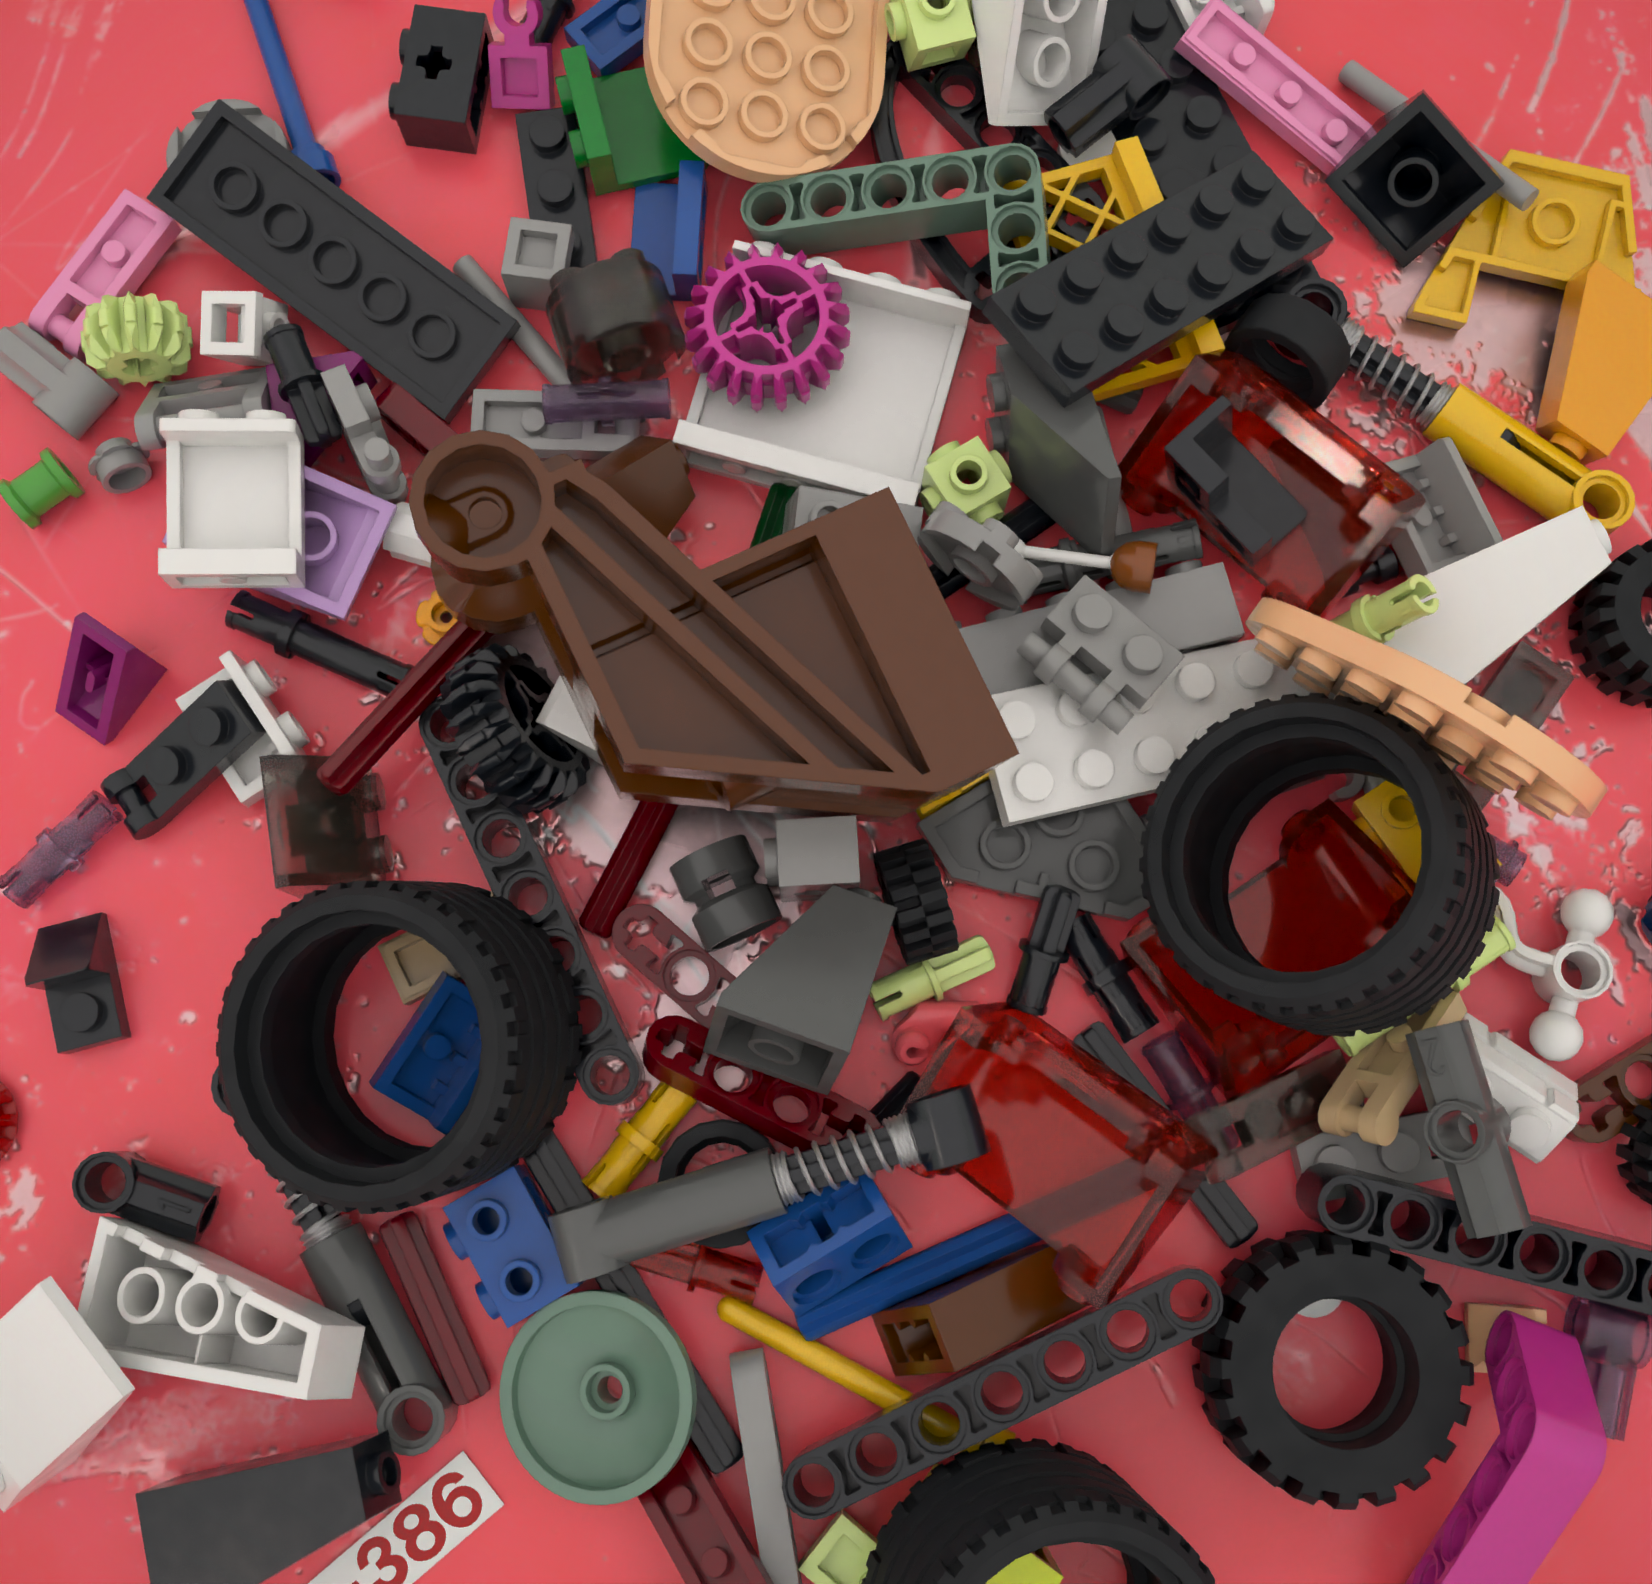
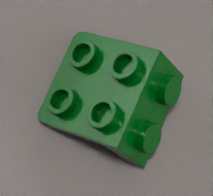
M584 44L561 49L566 75L555 77L564 115L576 113L579 129L568 131L577 169L589 167L596 196L678 178L680 160L704 161L677 137L663 118L649 88L645 67L593 78ZM704 161L705 170H706V169L708 168L709 164Z

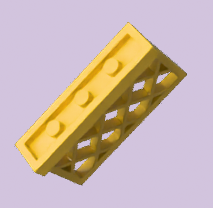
M1138 136L1116 141L1110 155L1042 173L1046 202L1055 205L1047 221L1049 245L1065 253H1069L1082 246L1083 243L1053 230L1063 210L1094 224L1085 241L1087 243L1098 236L1101 228L1111 230L1164 201ZM1101 178L1108 199L1103 209H1099L1071 196L1077 184ZM1020 179L1009 182L1003 188L1014 190L1022 187L1027 181ZM1112 207L1115 212V215L1110 214ZM1028 236L1013 238L1016 248L1024 247L1032 241ZM1214 319L1169 345L1174 357L1173 360L1160 364L1144 360L1132 367V372L1122 373L1092 391L1095 402L1182 376L1186 377L1188 383L1210 377L1225 349Z

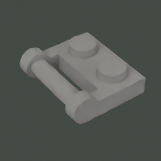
M266 367L154 384L134 416L135 433L141 448L144 451L165 448L166 441L159 433V419L178 418V413L182 410H209L219 414V418H246V413L252 410H271Z

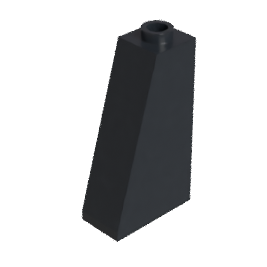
M388 1430L180 1475L136 1493L150 1584H262L401 1502L402 1498L399 1488L401 1468L396 1454L392 1451Z

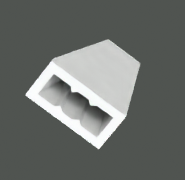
M1582 505L1425 575L1433 584L1437 593L1420 601L1424 603L1432 598L1439 599L1438 610L1429 616H1423L1395 630L1393 638L1384 643V645L1418 659L1466 685L1612 563L1608 556L1612 552V545L1607 531L1599 520L1589 519Z

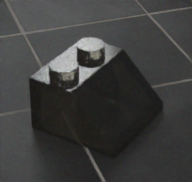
M267 755L259 757L276 889L303 899L304 895L315 890H327L328 886L338 883L386 881V874L394 871L392 846L387 835L380 836L377 811L385 810V790L380 774L378 772L372 773V768L349 793L338 796L328 790L316 775L317 770L330 756Z

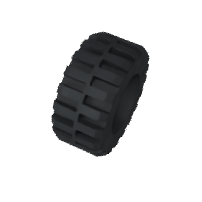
M1297 1230L1286 1232L1283 1239L1274 1240L1266 1238L1250 1246L1252 1253L1250 1257L1244 1261L1234 1258L1221 1271L1226 1281L1220 1288L1224 1301L1223 1311L1217 1323L1192 1339V1346L1200 1350V1363L1192 1365L1194 1383L1198 1389L1204 1392L1206 1402L1202 1405V1408L1210 1425L1221 1433L1224 1438L1223 1443L1230 1451L1274 1487H1280L1293 1498L1312 1505L1318 1500H1323L1333 1509L1356 1510L1359 1504L1358 1499L1364 1498L1378 1507L1396 1501L1397 1494L1394 1486L1400 1483L1413 1491L1417 1490L1431 1479L1424 1466L1433 1457L1446 1463L1457 1447L1447 1437L1454 1422L1466 1427L1472 1407L1460 1401L1462 1385H1474V1364L1459 1358L1458 1347L1466 1346L1469 1343V1339L1463 1322L1448 1317L1445 1312L1452 1305L1451 1299L1439 1284L1428 1282L1424 1279L1425 1269L1408 1256L1391 1252L1389 1246L1370 1241L1367 1243L1343 1237L1324 1230V1232ZM1207 1293L1201 1304L1204 1308L1207 1304ZM1322 1299H1338L1359 1307L1373 1322L1382 1346V1375L1374 1397L1360 1414L1342 1425L1328 1429H1315L1293 1419L1281 1406L1273 1382L1274 1351L1282 1331L1299 1311Z

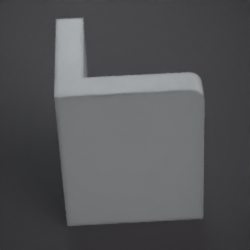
M511 217L501 276L510 301L516 307L565 314L571 313L573 300L567 280L575 239L572 224Z

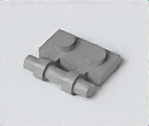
M345 364L321 372L322 380L342 428V433L371 494L396 505L401 501L405 502L409 488L406 477L401 471V460L397 450L389 443L380 421L382 418L367 383L355 386Z
M1084 575L1047 615L1040 627L1058 643L1052 647L1033 631L1017 649L1021 656L1036 667L1032 672L1046 685L1053 681L1081 705L1078 711L1092 723L1096 719L1100 720L1117 735L1134 716L1132 712L1115 699L1120 693L1140 710L1185 657L1087 575ZM1074 656L1101 677L1103 681L1099 685L1096 684L1070 662Z

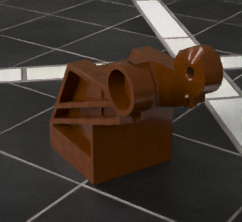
M476 430L452 435L428 451L413 474L409 506L417 536L431 555V570L439 599L455 619L475 631L503 634L525 629L534 624L537 625L619 799L724 808L730 812L733 810H746L812 817L856 815L857 821L890 823L963 788L1020 754L889 487L701 570L610 485L587 472L581 459L574 461L568 455L559 454L541 461L533 449L508 434Z

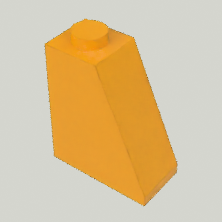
M1597 260L1575 273L1565 286L1535 428L1537 432L1549 439L1550 443L1584 465L1607 457L1652 397V299Z

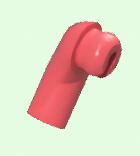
M925 1000L916 1004L894 1029L891 1044L897 1058L904 1064L918 1065L929 1057L928 1052L944 1033L978 1034L980 1022L979 1002L949 1000L937 1002V1000Z

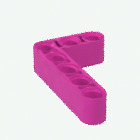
M1509 1310L1501 1312L1496 1318L1486 1341L1485 1363L1500 1434L1405 1584L1529 1583L1596 1483L1606 1459L1607 1441L1580 1345L1575 1336Z

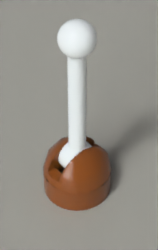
M1019 539L1014 549L1023 558L1109 569L1114 581L1121 588L1131 592L1150 594L1158 543L1140 540L1126 542L1118 547L1111 556L1027 546L1021 539Z

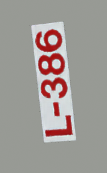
M462 1451L308 1584H413L498 1511L504 1503L465 1452Z

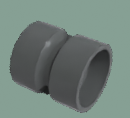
M745 835L731 836L705 846L677 861L669 869L683 902L695 904L697 907V911L692 917V922L706 952H713L742 941L772 926L783 917L768 884L756 883L754 879L760 866ZM732 879L736 888L715 897L712 888Z

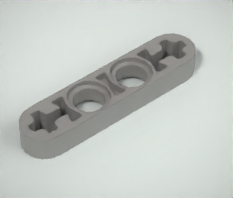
M762 1347L730 1353L733 1391L760 1560L774 1584H802L801 1573L798 1570L799 1561L791 1511L784 1500L782 1491L784 1468L764 1349Z

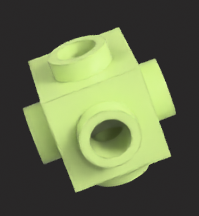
M890 0L889 3L885 4L884 15L888 34L893 42H900L908 72L964 58L977 37L973 25L974 15L971 0Z
M976 436L962 445L958 441L949 442L929 456L927 459L928 465L924 467L921 492L919 493L920 502L928 517L940 501L954 504L969 518L981 525L987 518L999 521L1004 516V510L1012 488L1010 485L1012 474L1006 461L997 450L989 452L979 436ZM968 478L971 484H965L962 481Z

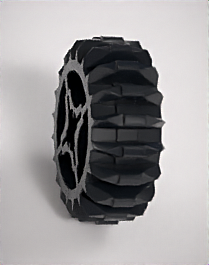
M493 643L486 648H479L473 653L468 654L454 664L455 667L445 674L446 681L439 687L444 701L439 706L441 713L449 720V724L445 728L446 733L455 739L459 748L456 754L465 758L470 766V775H477L483 781L485 792L489 795L497 793L501 804L507 808L514 806L516 810L524 815L532 811L539 814L546 809L552 810L564 803L577 792L578 788L587 783L586 772L590 770L588 757L536 722L554 684L548 678L546 669L543 667L537 668L530 655L527 653L520 654L510 644L502 647L497 643Z

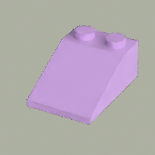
M304 465L305 588L250 589L346 621L396 513L397 505ZM166 532V534H165V536H164V538H163V540H162V542L166 545V547H167V532Z

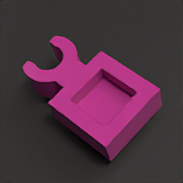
M495 0L493 19L497 28L504 34L505 42L493 41L488 44L492 108L547 110L555 106L552 43H535L534 31L539 28L543 19V7L540 0H527V19L525 23H518L511 18L509 14V0Z

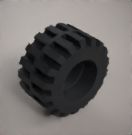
M1650 539L1641 546L1637 544L1614 559L1586 587L1577 592L1572 604L1579 609L1569 615L1568 629L1578 631V636L1569 641L1572 653H1582L1586 660V663L1579 666L1586 678L1595 673L1601 679L1596 688L1608 696L1619 691L1621 692V703L1635 706L1645 701L1646 708H1652V636L1647 631L1642 620L1641 600L1642 596L1652 598V539Z

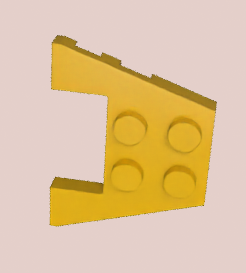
M1510 149L1502 157L1500 163L1539 189L1537 198L1529 208L1521 211L1495 192L1469 213L1409 307L1406 318L1460 330L1467 324L1479 271L1565 290L1567 282L1575 273L1597 260L1635 287L1632 256L1637 253L1630 175Z

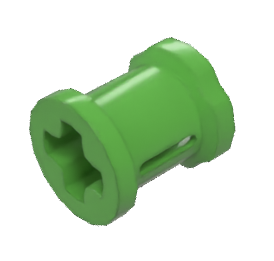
M48 447L39 453L41 460L12 481L0 480V494L20 519L32 529L42 524L40 517L70 495L79 498L85 494V490L73 473Z

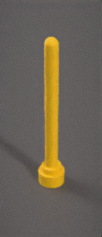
M725 1296L717 1305V1314L722 1321L883 1409L913 1395L912 1392L816 1340L806 1341L798 1330L735 1296ZM929 1404L923 1409L922 1419L924 1426L933 1435L944 1438L952 1436L959 1430L960 1421L956 1416L934 1404ZM1005 1429L959 1453L966 1450L969 1453L979 1450L980 1445L994 1442L995 1445L1004 1444L1006 1439H1015L1016 1433Z

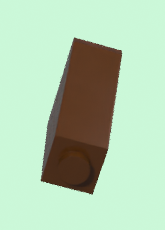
M641 435L586 467L587 472L610 485L666 538L696 497L687 477L690 473L688 461L683 452L670 439Z
M1061 1241L1027 1247L879 1311L873 1314L872 1318L895 1377L957 1372L1086 1307L1087 1304L1079 1287L1080 1275L1073 1260L1065 1253Z

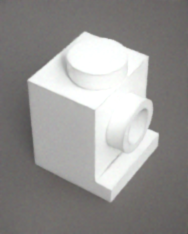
M202 291L200 355L243 366H266L273 364L271 355L264 345L263 336L270 329L289 323L288 305L265 298L263 293L257 291ZM227 311L238 314V342H226Z

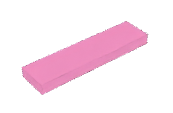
M1210 0L1173 48L1326 175L1334 169L1372 126L1221 0Z

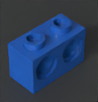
M867 1175L860 1176L856 1185L850 1183L849 1180L841 1182L839 1190H835L831 1186L825 1187L821 1196L811 1192L804 1197L802 1202H795L793 1205L788 1206V1214L763 1221L746 1232L773 1287L798 1317L913 1247L874 1179L869 1178Z

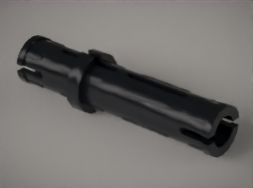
M245 590L237 593L230 604L253 614L254 618L243 613L237 614L230 610H227L225 624L228 628L237 629L273 645L276 654L287 659H292L296 655L384 696H387L399 684L388 679L387 674L402 680L415 667L311 622V616L305 612L293 609L289 613L252 596L251 593Z

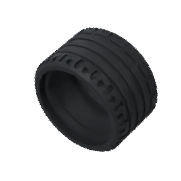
M1310 693L1308 696L1288 694L1282 695L1281 700L1271 701L1269 698L1255 702V706L1247 710L1240 708L1230 713V718L1221 723L1215 722L1206 729L1207 733L1199 740L1195 738L1186 747L1187 751L1180 760L1175 759L1169 767L1171 772L1166 780L1161 781L1155 791L1157 797L1154 805H1149L1145 817L1148 823L1146 831H1142L1140 845L1144 848L1143 857L1139 858V872L1143 873L1144 883L1141 884L1143 898L1148 900L1151 906L1147 912L1151 923L1157 928L1159 939L1164 947L1175 952L1173 959L1199 984L1212 989L1214 994L1244 1009L1298 1031L1303 1029L1315 1035L1347 1037L1355 1036L1356 1030L1372 1034L1382 1032V1029L1391 1026H1400L1407 1023V1016L1414 1013L1421 1016L1432 1009L1431 1006L1441 998L1444 1000L1454 990L1451 988V985L1459 977L1464 980L1472 970L1470 968L1477 956H1481L1486 946L1482 942L1485 932H1492L1495 922L1496 905L1499 904L1500 891L1495 887L1494 881L1500 878L1495 841L1490 833L1486 831L1489 824L1469 791L1425 740L1404 724L1403 721L1391 714L1384 716L1378 707L1366 702L1354 701L1350 697L1337 695L1333 700L1329 699L1324 693ZM1356 773L1382 778L1404 789L1413 802L1421 829L1422 863L1413 896L1398 922L1373 947L1346 963L1314 972H1280L1265 968L1249 953L1237 932L1228 901L1231 862L1236 845L1250 820L1278 794L1294 784L1321 775Z
M352 881L328 886L327 890H315L308 893L300 901L292 902L281 909V916L271 918L261 927L262 933L257 938L251 939L245 948L244 957L241 961H237L231 973L233 978L230 985L225 988L222 998L224 1002L222 1013L219 1014L217 1023L219 1034L218 1042H216V1056L219 1059V1083L223 1086L225 1094L223 1099L227 1111L231 1112L235 1121L233 1125L239 1136H243L248 1144L247 1149L256 1160L259 1159L265 1165V1170L274 1179L279 1178L284 1181L286 1188L296 1195L303 1193L308 1196L310 1202L320 1206L327 1204L337 1211L350 1212L358 1209L360 1214L388 1213L415 1206L495 1177L517 1165L519 1158L530 1155L539 1147L538 1144L542 1139L547 1137L555 1127L553 1120L555 1117L563 1114L568 1104L566 1100L569 1092L574 1090L577 1077L574 1076L576 1065H580L582 1051L579 1050V1038H583L582 1024L578 1023L577 1011H581L579 998L574 997L572 989L574 985L573 978L570 972L565 971L562 964L564 958L558 948H553L549 941L550 936L542 927L536 928L532 924L533 918L524 910L517 909L511 901L504 897H491V891L452 882ZM401 929L423 938L451 962L465 981L475 1005L481 1036L479 1074L468 1106L452 1130L433 1147L411 1145L386 1134L369 1120L348 1093L337 1065L334 1028L336 1008L345 982L364 954L382 938Z
M1020 1438L1006 1439L1004 1444L986 1443L980 1445L979 1450L970 1453L967 1450L954 1456L955 1460L946 1465L941 1463L931 1470L932 1474L923 1482L919 1480L909 1489L911 1493L903 1502L899 1501L891 1511L893 1516L888 1524L882 1525L876 1537L878 1540L876 1549L869 1553L866 1562L868 1571L861 1583L986 1584L989 1579L1017 1558L1045 1546L1072 1542L1105 1545L1121 1551L1127 1571V1584H1215V1579L1209 1568L1200 1560V1555L1182 1535L1106 1464H1101L1094 1456L1084 1451L1075 1450L1070 1445L1060 1442L1055 1446H1051L1044 1439L1033 1438L1031 1441L1022 1442Z

